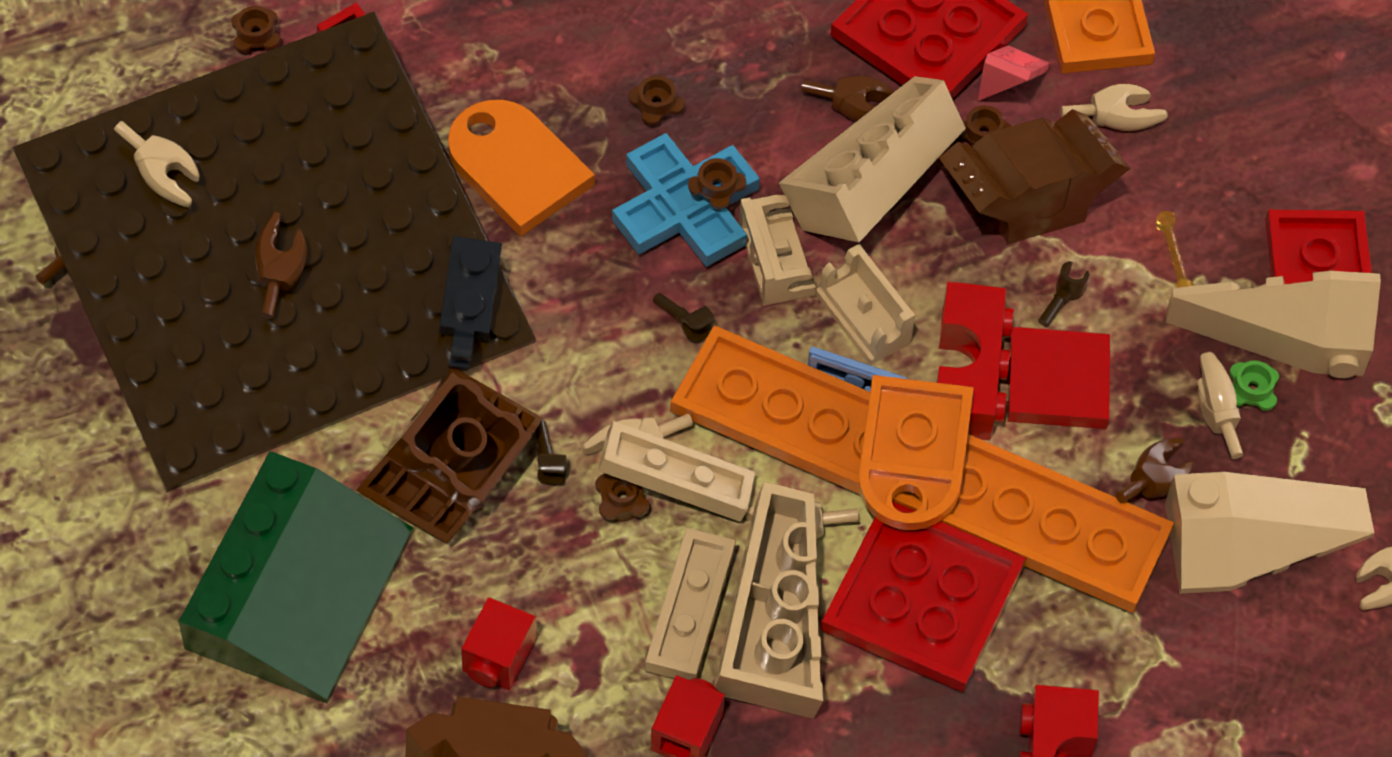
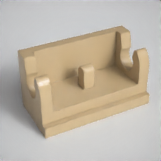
M773 195L753 200L749 197L740 201L739 225L747 233V245L745 248L763 306L815 296L816 286L814 280H812L811 270L807 266L793 222L791 208L782 209L789 206L788 198L785 195Z
M858 244L848 249L844 258L846 262L839 270L836 271L830 262L826 264L821 273L820 287L816 289L815 295L869 365H872L911 344L915 314L861 245Z

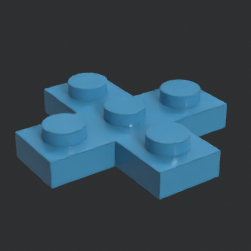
M665 133L626 154V166L646 192L613 209L612 221L638 255L680 233L703 264L708 267L747 245V233L727 208L721 210L711 207L709 200L701 195L691 194L688 189L689 179L698 176L699 168L704 162L713 158H721L731 162L735 166L737 173H742L746 178L745 189L736 192L730 198L729 205L758 190L760 184L759 176L734 145L692 166L668 134ZM713 183L716 187L722 185L721 183Z

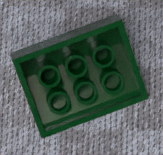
M269 451L178 621L184 649L328 704L414 532L413 527L321 470Z

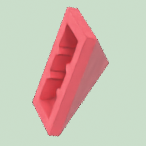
M1009 45L988 53L984 62L978 101L1046 73L1051 63Z

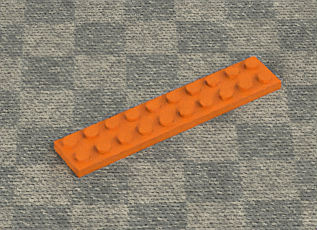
M714 325L670 402V412L679 416L690 414L692 421L860 494L859 468L870 392ZM969 434L960 495L952 511L941 520L945 524L1025 557L1024 566L1131 613H1134L1174 526V522L1128 502L1120 503L1112 495ZM901 492L893 499L894 502L915 511L922 504L920 498L912 492Z

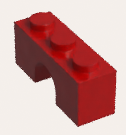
M947 281L942 308L939 349L961 352L968 356L973 363L965 367L939 366L936 383L974 387L968 434L981 440L990 441L994 422L1003 423L1006 393L997 392L998 379L1007 380L1010 350L1001 349L1002 337L1010 338L1014 308L1005 307L1006 288Z
M1035 684L1031 703L1021 704L1019 734L1028 735V752L1020 751L1019 757H1092L1098 739L1099 690Z

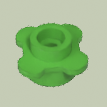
M1253 360L1245 363H1235L1231 367L1229 374L1233 379L1237 406L1240 407L1247 404L1256 405L1264 411L1273 409L1277 403V397L1273 394L1275 384L1279 380L1278 372L1261 361ZM1249 384L1256 385L1258 388L1251 389Z

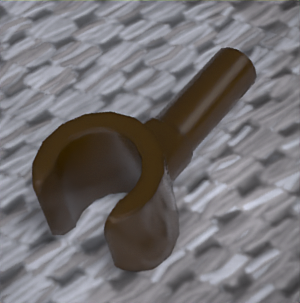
M1068 261L1062 265L1056 283L1054 298L1038 319L1042 326L1048 327L1068 300H1077L1083 296L1090 276L1089 271H1086L1081 279H1072L1068 275L1073 262Z
M660 292L654 296L653 303L680 322L681 328L689 341L699 342L708 337L713 328L711 324L715 322V317L707 306L689 313L684 307H680Z
M541 420L535 430L538 443V481L546 484L564 485L567 456L551 454L547 425L545 421Z

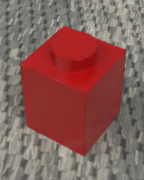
M488 597L461 648L463 672L467 673L474 682L482 686L492 688L497 685L510 691L537 639L536 616Z
M676 675L651 728L650 751L666 757H705L723 718L725 694L719 692L714 685L703 679L692 678L688 680Z

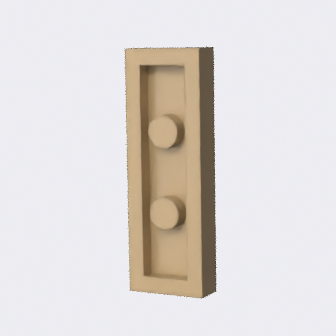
M614 420L607 431L598 467L600 472L741 522L748 510L755 472Z
M686 528L647 654L645 671L675 678L678 675L688 680L698 677L734 556L736 540Z

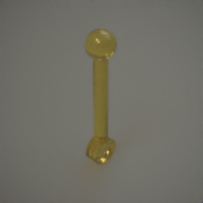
M1161 211L1157 215L1156 226L1159 230L1164 231L1177 278L1175 288L1194 286L1193 282L1186 277L1173 231L1176 216L1170 211Z

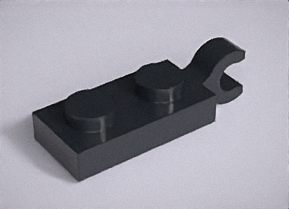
M453 235L438 331L440 334L453 335L448 368L468 371L473 340L488 341L502 243Z

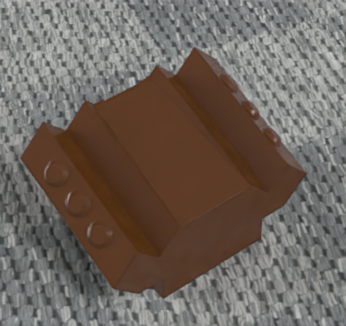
M1074 109L1070 110L1056 122L1042 117L987 133L973 146L957 142L939 157L977 211L991 217L993 229L1004 237L1007 245L1085 222L1087 210L1095 196L1131 169L1088 115Z
M451 368L411 418L408 426L363 479L356 491L448 543L473 511L484 501L531 439V435L538 427L542 417L462 371Z
M457 696L456 702L452 704L450 715L430 713L406 729L405 757H588V754L570 732L557 731L558 720L551 714V709Z

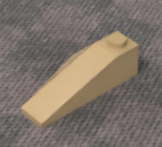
M1324 271L1313 273V281L1284 284L1283 276L1266 278V284L1255 288L1242 289L1234 282L1173 288L1165 313V322L1312 373L1330 374L1336 378L1363 376L1374 347L1381 284L1380 274Z
M1230 472L1174 474L1165 502L1167 520L1174 522L1170 538L1180 594L1232 591L1245 586L1248 580L1269 572H1272L1273 575L1287 570L1290 564L1311 556H1325L1370 539L1374 535L1366 488Z

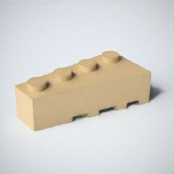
M914 76L779 182L802 231L860 242L966 129L944 80Z
M763 482L755 502L714 686L719 692L724 693L727 698L814 719L823 702V685L820 679L819 590L816 584L815 500L812 493Z

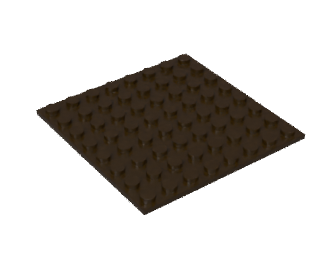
M375 11L12 147L166 493L440 382L451 369L448 366L453 335L440 334L438 331L453 235L488 240ZM120 121H123L145 141L153 135L166 138L181 146L192 157L200 174L198 182L192 181L176 169L170 170L166 174L168 178L176 181L178 187L192 199L190 208L166 200L147 185L134 160L136 149L114 131L115 126ZM276 211L280 213V226L277 232L275 248L280 251L289 250L293 245L295 233L299 228L304 233L306 239L307 260L303 272L296 283L287 291L279 290L274 316L268 319L261 316L267 288L262 286L259 281L255 264V247L262 228L269 217ZM500 265L488 341L473 340L469 369L526 347L536 341Z

